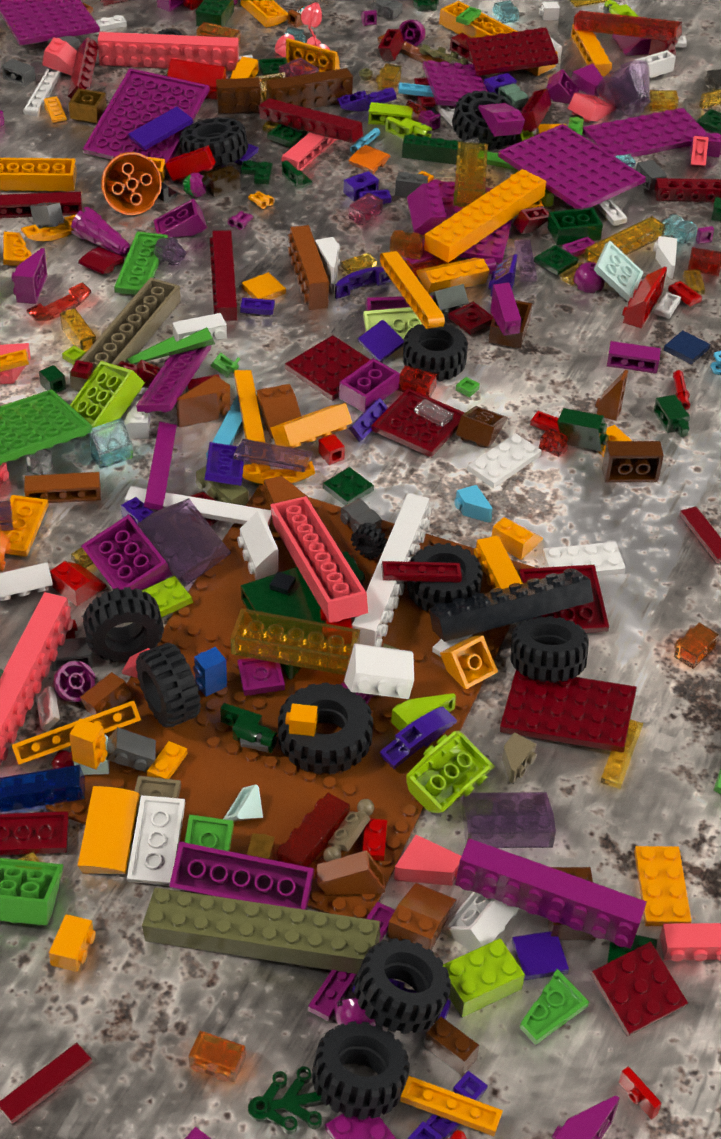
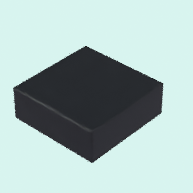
M277 572L270 583V589L288 595L296 582V577Z

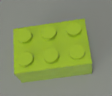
M501 938L443 964V967L447 968L451 980L449 998L462 1018L523 988L525 974Z

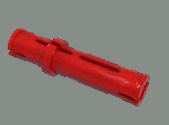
M676 370L673 372L676 397L682 402L684 409L688 410L690 408V394L686 389L683 372Z

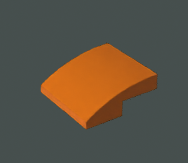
M364 145L348 161L350 165L374 174L379 166L383 167L391 156L378 149Z

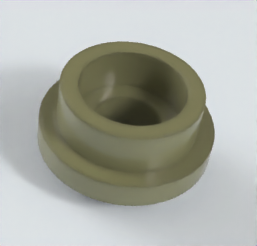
M363 68L359 71V76L362 80H370L373 72L368 68Z

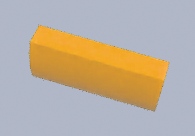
M241 0L240 5L266 28L281 24L288 19V13L274 0Z
M289 38L286 39V59L288 65L314 73L340 69L337 52Z
M93 786L77 865L82 874H126L140 796L139 792L114 787Z

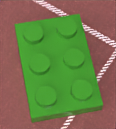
M189 815L185 843L230 852L234 821Z

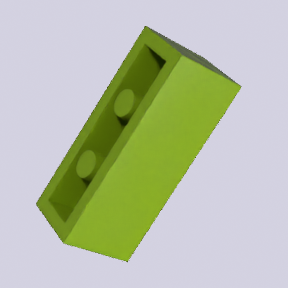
M371 102L368 124L386 126V118L389 116L400 121L405 118L413 120V106Z

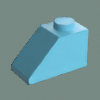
M477 485L457 490L454 503L464 516L484 522H491L493 508Z

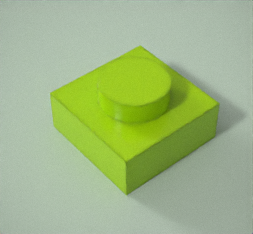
M74 345L62 353V359L74 365L86 352Z

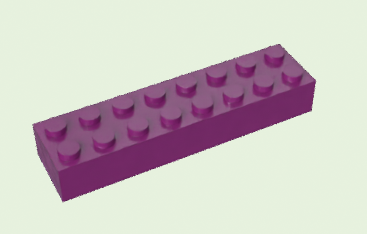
M470 838L460 858L455 885L463 890L476 892L485 898L498 900L507 906L520 908L529 914L542 916L551 922L564 924L573 930L583 931L598 939H605L620 947L630 949L646 906V901Z

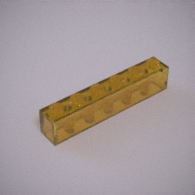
M651 216L586 247L584 261L586 263H597L605 244L609 241L625 255L657 241L659 236L663 237L665 224Z

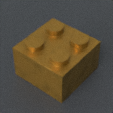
M78 88L69 102L70 119L98 123L103 115V111L107 108L106 93Z

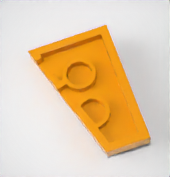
M4 231L3 265L18 266L31 256V252L27 250L26 243L20 233Z

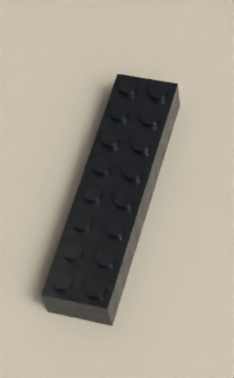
M567 569L561 574H548L546 578L529 579L527 583L523 584L514 583L505 589L495 588L490 593H476L471 598H457L448 604L439 603L434 605L433 608H429L433 632L445 642L590 603L594 599L590 579L576 569Z

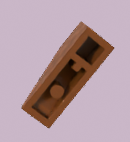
M624 370L603 392L601 398L597 399L595 408H598V415H603L604 418L614 421L617 420L622 409L628 370Z

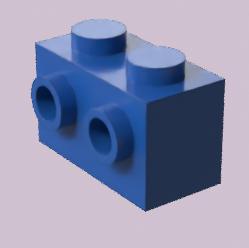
M216 647L194 656L195 666H193V670L195 673V683L199 691L201 690L207 697L227 687L226 659Z

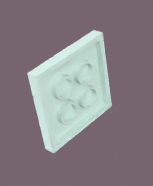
M611 241L605 244L594 268L597 275L601 276L627 302L630 298H633L634 291L637 289L644 273Z

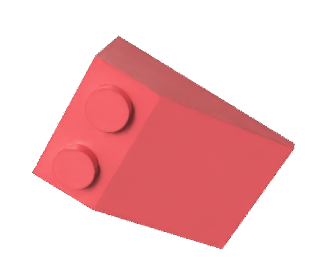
M53 38L44 50L42 65L72 76L77 50L69 43L59 38Z
M574 93L568 106L573 115L582 116L584 121L588 123L591 121L597 122L617 108L595 95Z

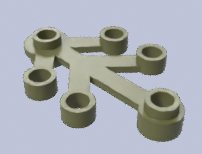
M426 44L419 46L421 54L431 55L436 58L441 57L447 62H452L453 60L462 65L469 64V60L461 57V59H458L459 53L451 51V54L445 53L446 49L443 47H438L437 50L430 48L431 46Z

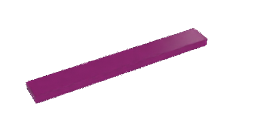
M159 422L144 502L145 508L163 510L177 428L176 424Z

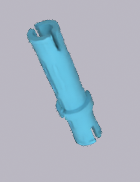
M373 128L363 138H359L350 147L351 153L354 154L359 148L368 145L380 136V130Z

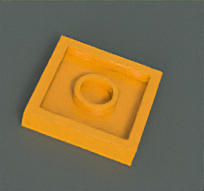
M269 272L241 282L242 289L255 299L271 300L286 294V288Z

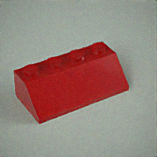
M171 58L167 76L209 85L210 91L206 98L216 100V79H226V67Z
M662 267L646 275L645 279L640 281L638 289L634 291L633 298L629 299L628 306H625L623 309V323L642 329L663 293L667 267Z

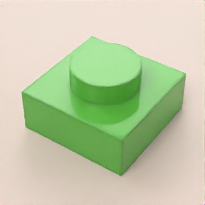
M465 377L456 385V391L468 397H471L480 388V383L468 377Z

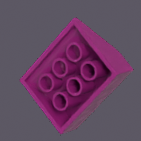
M129 514L81 545L112 589L118 588L120 590L124 589V587H130L132 590L134 588L144 590L173 575L167 562Z

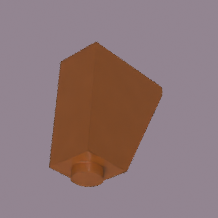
M283 476L264 479V494L269 505L307 496ZM307 496L308 500L313 506L312 499Z
M367 850L317 864L315 882L326 895L385 893L384 873Z

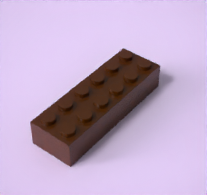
M348 68L266 80V100L270 98L305 108L339 104L338 98L344 95H351L353 92V76Z

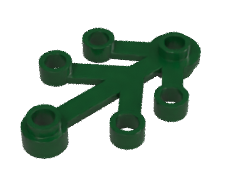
M306 1066L300 1067L297 1070V1078L283 1098L273 1100L279 1089L287 1085L286 1073L282 1071L275 1072L272 1077V1084L265 1094L254 1097L249 1102L248 1113L250 1117L259 1122L268 1119L281 1127L286 1134H293L297 1130L296 1118L293 1116L283 1117L276 1112L284 1109L306 1122L309 1128L318 1129L322 1124L321 1114L317 1111L309 1112L300 1106L322 1102L321 1096H318L316 1092L298 1095L302 1087L310 1082L311 1070ZM306 1073L308 1074V1076L303 1078L300 1076V1074ZM277 1078H283L284 1081H283V1082H277L276 1079H277ZM262 1105L265 1108L258 1110L256 1106ZM317 1118L319 1121L313 1123L310 1121V1119ZM287 1123L294 1124L292 1128H288L285 1125Z

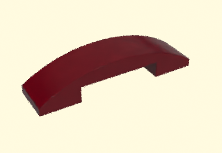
M414 78V84L430 86L427 78ZM416 95L420 107L436 106L434 97Z

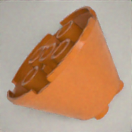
M126 152L114 157L104 169L101 180L102 193L107 203L114 210L125 215H138L148 211L155 204L162 186L161 175L156 164L145 155L136 152Z

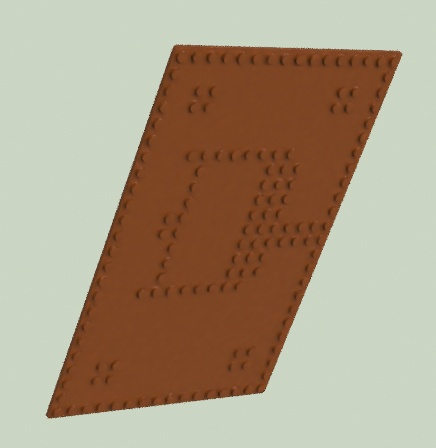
M264 484L258 486L246 506L271 510L264 494ZM311 498L313 508L341 553L347 551L351 558L355 559L359 570L363 571L365 575L363 588L367 591L382 553L376 559L365 558L364 554L361 556L359 554L360 551L355 550L356 546H352L351 535L354 533L352 528L341 521L342 507ZM271 519L269 529L278 548V572L296 568L297 565L276 531ZM382 520L381 533H385L386 536L384 538L388 540L394 523ZM234 523L189 589L188 593L191 595L193 603L173 613L165 625L162 639L157 645L170 643L179 648L181 654L186 658L194 678V656L216 647L226 659L227 687L207 697L201 690L198 691L201 704L199 714L193 719L168 728L162 726L155 719L144 698L138 678L131 676L127 685L132 697L123 704L134 700L141 720L121 727V729L156 740L155 759L168 741L187 748L188 754L170 778L172 780H181L178 799H185L186 802L180 842H185L189 815L224 819L242 788L257 784L260 791L263 818L234 822L230 852L247 855L252 833L274 836L275 850L272 860L313 868L315 871L308 908L323 913L366 919L377 901H380L383 893L326 895L315 882L317 864L326 862L323 854L325 849L330 847L328 842L350 811L358 812V802L362 799H369L374 804V811L369 815V818L387 820L384 861L374 860L384 873L386 888L424 809L408 790L407 774L424 757L423 753L431 745L434 747L438 745L437 741L443 735L449 736L454 731H461L485 680L468 689H464L447 672L442 658L432 652L433 646L441 638L433 632L429 611L423 610L422 606H417L414 603V600L409 596L407 582H404L403 595H399L398 607L393 609V619L391 623L388 622L387 624L388 631L386 637L382 636V646L385 643L400 650L413 652L414 683L409 699L452 693L456 695L455 709L449 713L457 719V722L427 747L422 746L396 769H393L380 756V751L396 739L395 735L400 732L391 723L392 709L397 704H402L408 700L403 698L373 695L367 704L371 709V716L373 717L372 743L369 746V752L362 758V761L355 766L352 765L349 770L344 772L315 774L313 771L307 772L302 770L299 765H294L289 761V757L283 754L278 740L272 753L242 747L239 741L233 739V726L221 722L220 708L223 703L262 715V726L278 732L279 711L285 700L290 695H294L300 688L303 687L304 689L311 684L329 683L341 685L345 683L344 680L352 652L351 642L328 644L326 636L293 679L289 680L281 667L285 690L244 696L237 660L274 655L241 600V585L255 581L253 574L249 573L248 561L244 560L243 548H239L237 541L243 524ZM425 533L424 542L419 544L420 549L424 550V547L428 545L434 546L436 543L441 545L451 543L452 546L459 545L462 549L469 550L471 555L474 554V548L427 533ZM511 560L517 573H519V569L535 568ZM482 572L480 593H490L493 588L489 586L485 572ZM351 617L352 624L355 620V617ZM511 624L475 633L472 636H484L492 658L495 660ZM321 722L316 724L315 732L332 734L340 731L342 728L333 723ZM115 730L105 733L104 735H107L109 738ZM109 761V774L78 775L75 773V767H73L71 772L65 775L62 784L58 785L45 805L46 810L49 812L68 811L69 819L86 825L93 786L114 787L134 791L138 776L148 777L147 771L143 772ZM136 817V819H135L134 830H133V835H132V841H131V842H133V840H134V834H135V828H136V823H137V817ZM364 829L349 851H340L341 858L363 851Z

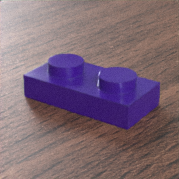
M388 189L359 192L358 197L361 206L391 203V195Z
M242 298L240 313L273 315L275 300Z

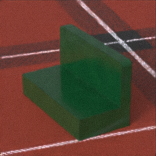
M289 161L282 162V175L297 189L312 184V180L303 172L297 170Z

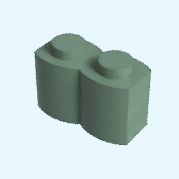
M513 83L499 87L498 95H502L505 99L511 101L516 109L524 107L528 102V95L520 90L516 84Z

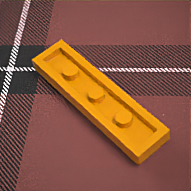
M408 1076L400 1097V1102L491 1136H495L503 1112L501 1109Z

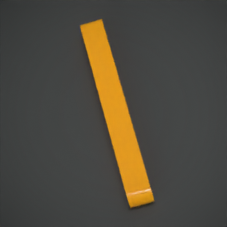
M397 251L380 253L382 268L426 329L444 327L445 319L442 311Z

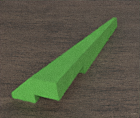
M206 327L179 341H176L173 336L127 359L130 364H137L141 359L144 361L158 359L214 345L215 342Z

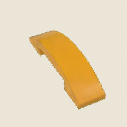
M76 215L64 217V223L58 224L55 227L39 229L34 224L22 227L21 231L31 240H57L72 234L71 231H74V229L71 228V225Z
M312 461L294 462V468L270 470H260L258 464L243 465L242 478L264 484V479L283 476L290 483H294L315 474V469Z

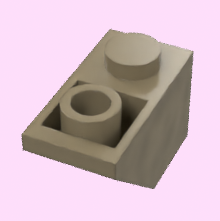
M515 732L504 745L502 761L509 782L512 784L518 778L523 777L527 765L532 764L537 756V753H535L536 743Z

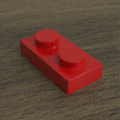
M370 818L364 829L363 851L367 850L376 861H384L387 820Z

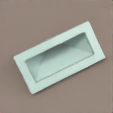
M257 784L242 788L225 815V820L235 822L263 818L260 791Z

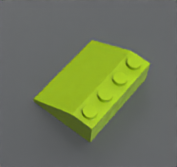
M100 361L70 406L92 425L93 432L90 434L106 440L113 428L121 420L122 415L131 405V402L141 391L145 382L133 370Z

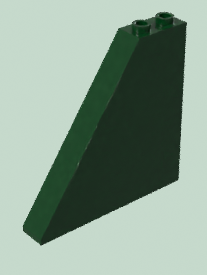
M347 551L342 552L363 586L365 581L363 571L359 570L355 559L351 558ZM298 567L281 572L296 577V582L288 595L270 589V583L276 574L241 585V600L274 655L278 654L279 663L289 680L295 677L326 637L323 636L322 624H325V621H321L320 618L321 607Z

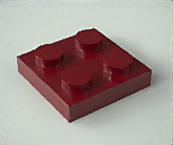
M473 301L450 312L448 319L471 335L491 325L493 316Z

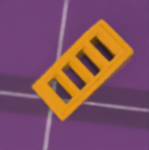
M57 96L44 99L45 110L53 123L67 120Z

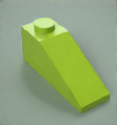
M452 693L408 699L402 704H397L392 709L391 723L401 731L421 716L443 706L448 712H451L455 709L456 695Z

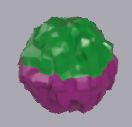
M191 173L184 179L183 190L186 194L193 197H200L205 194L206 184L203 185V175Z

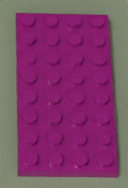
M684 108L583 127V134L592 143L619 160L691 146L694 131L707 133Z

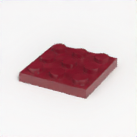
M651 942L591 972L593 980L627 1037L688 1004Z

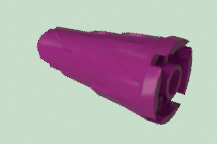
M85 207L86 211L80 210L76 214L71 228L74 229V231H71L73 235L121 256L128 254L130 250L129 243L93 209Z

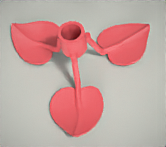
M315 2L305 7L301 13L302 23L308 25V29L312 34V37L307 40V44L330 50L327 45L321 44V41L316 39V35L311 29V26L314 28L318 27L322 20L321 7L319 3ZM291 34L281 36L276 42L275 52L282 57H286V39L295 40Z

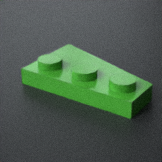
M557 969L538 1000L534 1002L520 1023V1029L537 1045L586 1009L589 1001Z

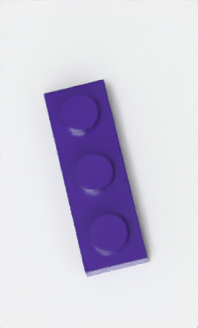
M381 398L376 399L348 428L358 442L363 440L372 431L371 425L388 409Z

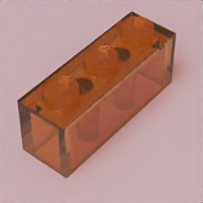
M203 22L197 28V36L239 38V45L241 43V31L207 22Z

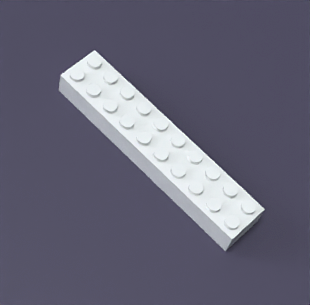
M407 494L366 591L368 613L355 617L352 624L351 652L354 643L382 647V636L386 637L387 624L392 622L393 609H397L399 604L398 597L403 595L404 582L407 581L383 580L381 564L382 561L411 562V558L420 550L419 544L424 542L425 530L428 531L430 527V520H428L432 506H429L430 498Z

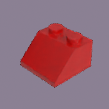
M64 561L50 570L53 583L52 588L64 597H67L76 607L107 587L106 583L80 564Z

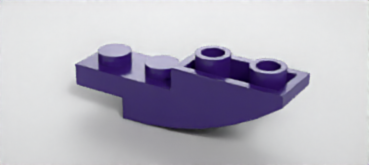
M393 87L372 92L368 95L364 90L338 98L342 109L361 112L369 111L371 102L384 104L397 100Z
M443 706L432 710L395 735L396 739L380 751V756L393 769H396L422 746L427 747L453 726L457 719Z

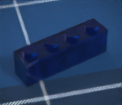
M80 765L0 778V812L85 799V777Z

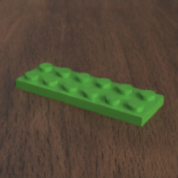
M137 231L114 286L115 293L136 295L150 277L154 278L168 242V235Z

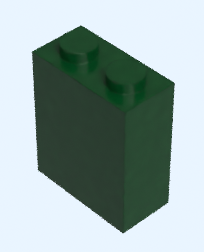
M563 408L557 421L561 444L602 452L604 445L609 440V435L606 433L607 424L605 423L604 416Z

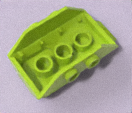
M454 731L449 736L443 735L437 741L438 745L436 747L431 745L423 753L424 757L407 774L409 792L431 813H442L462 795L467 797L475 789L473 786L475 784L480 786L488 778L486 775L495 768L461 731Z

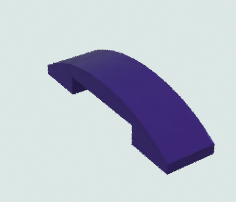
M382 267L358 270L343 277L335 284V298L339 299L349 296L351 290L372 283L380 286L392 282V280Z
M467 1071L453 1087V1092L479 1101L488 1085L470 1071ZM432 1114L407 1139H448L460 1124Z

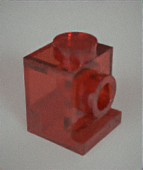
M549 428L540 437L539 449L559 457L568 449V436Z

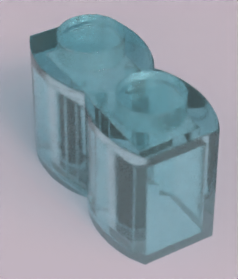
M510 0L494 3L493 14L498 17L499 21L502 23L519 21V10Z
M675 214L662 221L660 232L663 235L677 238V242L686 244L695 237L697 226L694 223L684 221L682 217Z

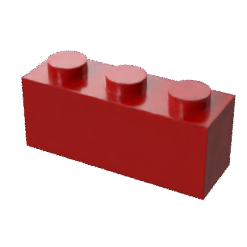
M206 146L168 159L165 166L172 181H181L191 173L212 170L216 161L210 147Z

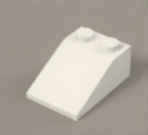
M334 237L315 240L329 280V292L333 294L338 274V265H340L338 257L340 245Z

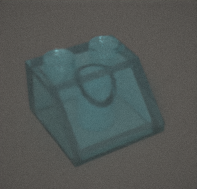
M122 418L89 429L91 457L100 469L133 458L132 442Z

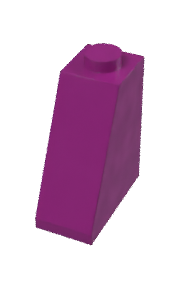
M594 64L572 72L571 80L577 85L579 90L597 97L604 94L605 80Z
M510 283L494 284L490 310L492 316L504 336L520 333L521 317Z

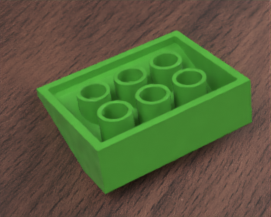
M0 858V921L47 926L53 913L63 872V864Z

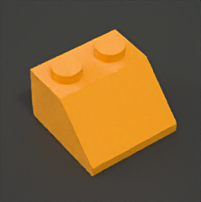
M505 517L492 528L491 537L499 536L506 552L520 560L543 540V537Z
M483 635L470 636L440 652L447 672L464 689H468L498 673Z

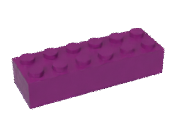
M179 841L169 887L183 892L307 910L315 871L309 867Z

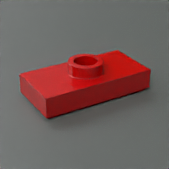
M682 281L668 286V291L680 296L681 301L689 307L702 301V296Z
M537 411L531 419L530 425L560 436L557 422L559 418Z
M626 1067L622 1070L618 1083L628 1093L630 1100L634 1104H638L652 1120L658 1115L661 1102L630 1067Z

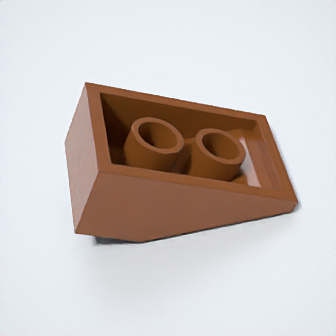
M215 375L178 397L176 402L177 425L185 427L218 420L227 415L230 410V385Z
M290 384L256 390L260 415L271 439H274L270 427L301 416L295 393Z
M415 883L395 909L389 921L388 937L392 939L398 938V941L407 939L414 944L418 942L426 950H432L457 899Z

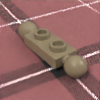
M360 800L357 804L358 812L350 811L329 840L328 844L330 847L324 851L323 856L326 862L341 858V850H350L370 821L369 815L374 811V804L371 800Z

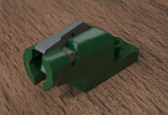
M223 703L220 708L221 722L233 726V739L239 741L242 747L272 753L278 740V732L262 726V715Z

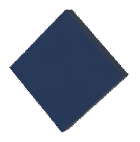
M682 330L665 344L664 351L692 365L709 350L710 344Z

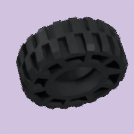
M469 92L456 103L452 118L453 129L464 143H468L474 148L477 147L482 150L500 149L508 145L515 135L494 137L478 107L479 105L506 103L514 108L516 107L512 105L511 101L505 99L504 96L497 95L494 92Z
M215 117L197 121L184 128L179 139L182 155L209 146L216 161L213 168L236 162V160L241 159L246 154L248 149L244 125L239 120L228 117Z
M311 684L304 689L303 687L300 688L294 695H290L285 700L279 711L278 742L283 754L289 757V761L294 765H299L302 770L307 772L313 771L315 774H336L338 771L344 772L349 770L352 765L355 766L362 761V758L369 752L373 733V717L371 716L370 707L365 704L366 701L360 695H356V692H351L349 688L346 689L339 684ZM292 703L318 706L317 723H333L342 729L332 734L315 732V736L289 734V725H285L286 713L291 712Z

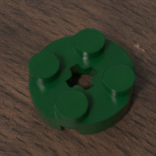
M413 0L412 4L420 12L424 10L435 11L437 10L439 0Z

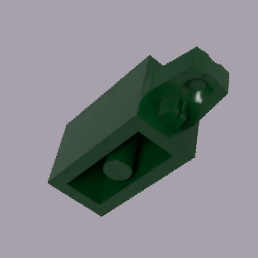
M676 395L656 398L654 413L666 432H677L681 437L688 436L690 416L682 406V402L678 400Z

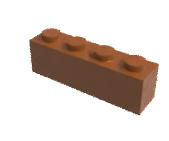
M99 472L25 476V497L47 499L48 503L100 501Z

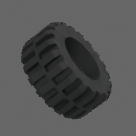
M445 323L444 327L426 329L423 324H417L404 337L403 363L412 375L419 376L423 380L443 381L444 379H452L453 376L456 377L465 368L468 350L467 338L460 329H456L451 324L447 325Z
M436 543L434 546L428 545L424 547V550L420 549L411 558V562L460 563L461 582L407 581V590L409 591L410 598L414 600L417 606H422L423 610L428 612L429 608H433L436 604H448L457 598L467 599L471 598L473 594L480 593L482 566L474 554L471 555L469 550H464L459 545L452 546L451 543H446L445 545Z
M124 587V589L120 590L116 588L112 589L113 591L111 592L106 591L102 593L100 597L97 596L93 599L92 604L88 605L83 615V625L88 646L95 655L100 656L104 660L110 659L112 662L122 660L127 662L130 656L147 648H155L162 639L164 626L157 601L149 593L142 592V590L137 588L132 590L130 587ZM131 623V624H129V625H127V626L115 627V626H117V625H119V624Z
M539 616L535 619H527L526 622L522 621L513 630L510 660L520 674L528 676L532 680L538 679L541 682L551 681V683L557 681L564 682L569 678H576L586 668L589 638L580 625H575L573 621H566L564 618Z
M165 643L140 653L136 660L137 676L144 698L155 719L162 726L169 728L195 718L201 708L199 690L195 683L194 675L190 670L191 668L179 648H176L174 644Z
M398 938L390 939L388 942L385 940L372 946L365 955L354 982L355 997L358 999L357 1002L361 1010H365V1015L370 1020L374 1019L376 1025L380 1027L385 1026L391 1032L401 1031V1034H409L410 1031L417 1033L423 1031V1029L430 1028L438 1020L449 998L451 988L447 968L443 967V961L439 957L436 958L432 950H426L422 947V944L418 942L414 944L407 939L398 941ZM389 979L401 980L410 985L417 993L403 991L394 986Z
M354 1021L349 1022L348 1025L343 1023L336 1026L335 1030L331 1029L325 1033V1036L321 1038L318 1044L311 1076L314 1090L318 1096H321V1101L326 1106L330 1105L332 1111L344 1113V1117L352 1118V1116L358 1117V1120H365L370 1116L371 1119L380 1117L381 1113L385 1115L392 1111V1108L396 1107L400 1102L410 1069L407 1051L403 1049L404 1046L399 1039L395 1040L394 1034L390 1031L385 1032L383 1027L378 1025L371 1026L369 1022L357 1024ZM349 1063L362 1064L373 1069L378 1075L371 1077L359 1076L348 1071L343 1065Z

